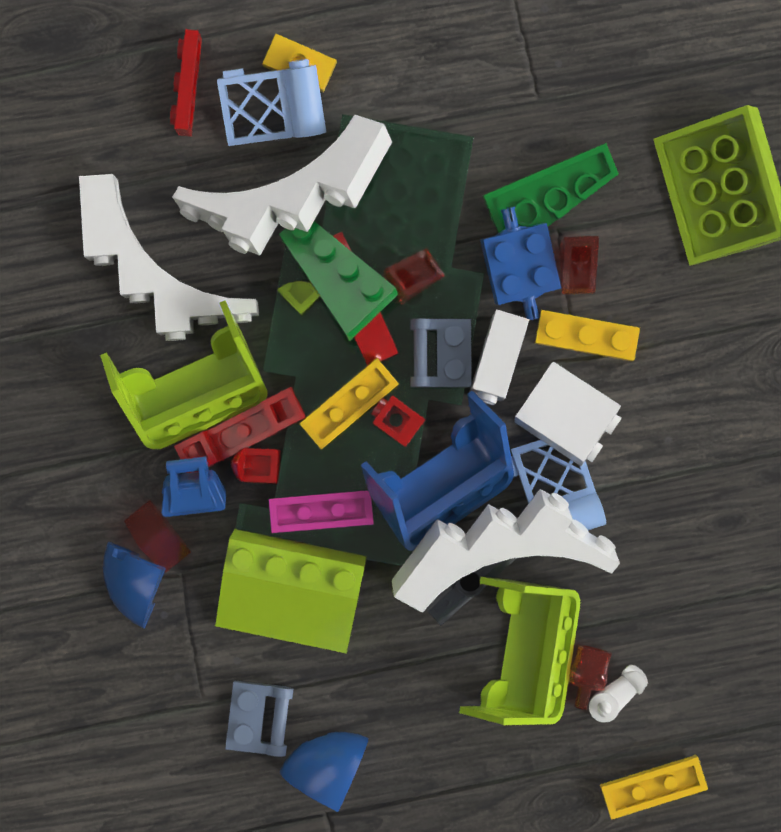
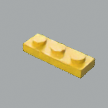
M541 310L535 344L634 361L640 328Z
M376 358L299 424L322 450L399 385V383L379 359Z
M696 755L600 784L611 820L708 790L699 758Z

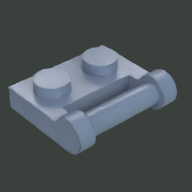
M411 319L410 330H413L414 377H410V387H471V319ZM427 331H437V377L427 376Z
M234 680L225 749L278 757L286 756L287 745L284 744L289 699L293 698L294 688ZM266 696L276 698L271 742L261 741Z

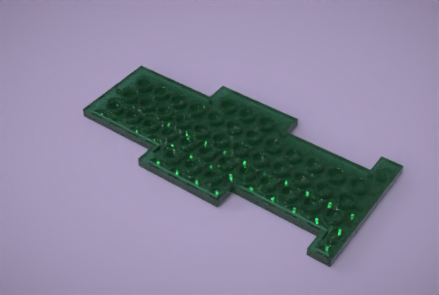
M342 114L338 137L346 129L353 116ZM373 120L385 125L392 143L356 208L346 205L338 207L327 201L322 228L332 236L342 232L351 251L396 288L398 295L380 313L398 350V354L381 361V363L399 385L383 398L389 401L393 395L425 419L428 400L459 406L462 405L465 387H410V377H414L413 330H410V320L471 319L472 347L484 273L451 268L474 137ZM285 246L278 289L290 282H310ZM277 291L263 371L296 377L294 393L307 417L363 370L367 364L355 338L353 337L350 341L348 340L321 297L301 315ZM427 331V376L437 377V331ZM378 401L322 450L299 424L301 421L287 428L275 498L368 491L361 464L366 461L377 474L393 471L402 479L417 469L424 423L407 446L403 447L372 424L376 417L371 413L380 402ZM393 414L390 416L389 421L392 426L397 427L402 424L403 418L399 414ZM373 499L374 524L278 533L271 532L270 508L243 503L239 505L235 528L238 530L367 556L366 560L403 566L413 552L407 550L398 540Z

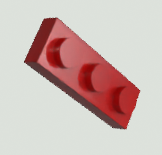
M185 29L184 39H179L177 58L182 60L181 72H175L174 92H178L177 105L171 106L170 124L175 125L174 129L180 136L192 137L202 46L199 30Z

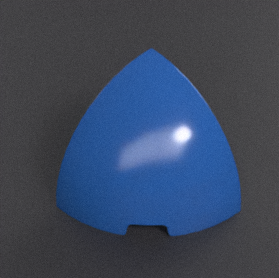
M108 542L103 559V574L108 594L117 609L127 619L145 629L155 605L152 601L166 568L140 558L139 553Z
M331 732L311 741H306L288 756L280 769V774L287 782L305 795L338 812L359 767L369 738L349 732Z

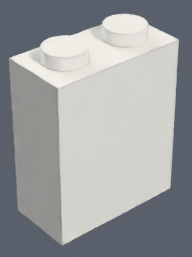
M497 309L492 315L469 391L473 390L484 403L494 405L497 401H502L506 398L529 319Z
M552 362L515 416L514 422L582 467L586 459L593 462L603 445L598 441L604 432L611 435L620 422L621 417L616 414L621 405L555 362Z

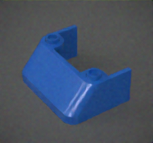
M473 390L467 394L471 414L455 423L451 435L453 444L402 479L393 471L377 474L367 461L361 464L371 498L398 540L409 551L415 550L437 519L447 525L448 523H457L505 490L513 480L514 470L506 424Z

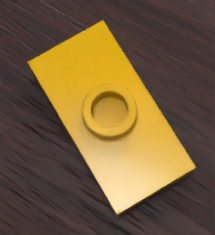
M275 34L262 63L263 66L273 71L289 68L288 62L308 59L309 65H316L319 88L324 93L337 60Z

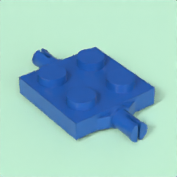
M515 207L501 209L505 229L495 236L480 239L494 302L496 305L512 301L522 302L526 318L534 320L540 318L535 298H538L543 293L561 289L547 223L529 227L518 226Z

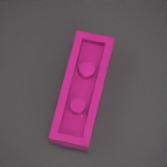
M369 491L269 499L272 533L374 524L372 499Z

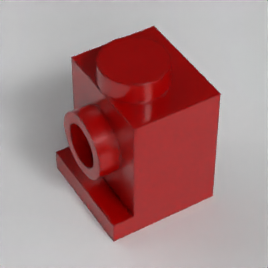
M393 395L389 401L382 398L371 413L376 417L372 424L403 447L407 446L426 420ZM391 415H401L403 418L402 424L397 427L392 426L389 421Z

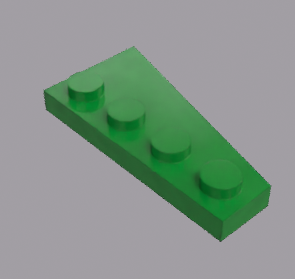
M604 143L484 194L482 197L497 234L505 229L501 209L515 207L518 226L529 227L547 223L548 227L619 173L607 143Z
M313 221L308 232L297 228L294 230L285 228L279 234L282 242L305 273L317 294L326 304L329 312L338 322L349 341L398 295L396 288L315 221Z

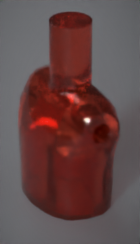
M577 645L575 659L570 668L568 680L572 685L578 687L574 707L587 710L591 691H602L605 689L608 667L612 656L611 652L586 645Z

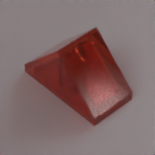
M598 236L564 237L560 242L562 294L595 293L599 249Z
M427 248L383 271L384 279L396 288L398 292L396 297L401 305L445 276Z
M151 500L124 520L138 547L155 564L166 568L164 573L192 552Z

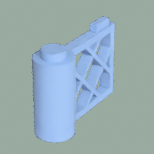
M308 59L288 62L289 68L247 75H244L243 68L223 71V78L217 79L228 146L292 137H309L326 133L316 65H309ZM277 78L279 93L271 102L259 93L257 89L263 80ZM257 81L254 87H251L246 82ZM240 84L250 92L240 107L228 98L226 85ZM253 95L269 106L259 121L243 110ZM279 99L281 101L282 109L276 106V103ZM230 107L236 111L233 117L231 115ZM272 109L283 117L285 131L272 132L262 124ZM239 114L255 125L248 136L235 137L233 123ZM258 128L265 132L263 134L254 135Z
M542 440L511 449L514 477H520L528 504L534 497L532 490L537 480H540L556 488L553 493L557 494L559 490L566 493L562 497L569 504L568 508L572 519L582 523L588 530L606 525L604 510L595 491L586 461L582 467L579 465V468L572 465L573 461L571 459L567 463L551 455L553 450L551 446L548 452L539 449L549 446ZM534 451L545 457L537 473L523 466L520 454ZM548 459L566 467L558 484L540 475ZM569 469L582 475L586 486L585 489L573 492L561 486ZM526 474L534 477L531 485L529 484Z

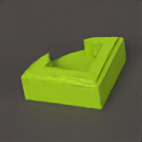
M306 281L290 282L277 290L301 315L320 297L311 285V282Z

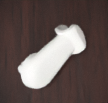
M632 664L628 665L622 671L621 677L594 694L589 703V711L594 719L600 722L614 720L636 693L642 694L648 684V680L639 667Z

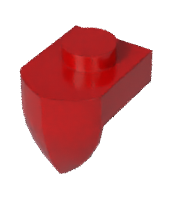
M242 448L234 455L231 461V468L236 478L241 482L279 484L281 451L277 449Z

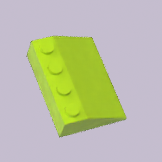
M746 105L653 139L689 266L781 240V186L758 108Z
M234 529L228 543L215 626L347 653L367 556Z

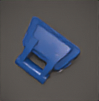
M207 457L166 461L167 474L170 475L166 476L163 481L162 515L164 517L222 511L225 509L226 490L216 472L209 470Z

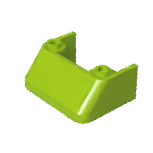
M226 300L220 302V306L228 326L218 330L212 336L211 347L214 353L154 380L149 371L143 368H133L119 374L108 354L100 355L112 394L147 448H165L237 416L260 404V402L267 398L268 392Z
M481 577L480 584L499 587L496 595L498 606L502 612L511 614L501 680H491L481 692V706H460L459 713L501 725L557 723L565 707L580 610L579 594L575 590L509 579Z

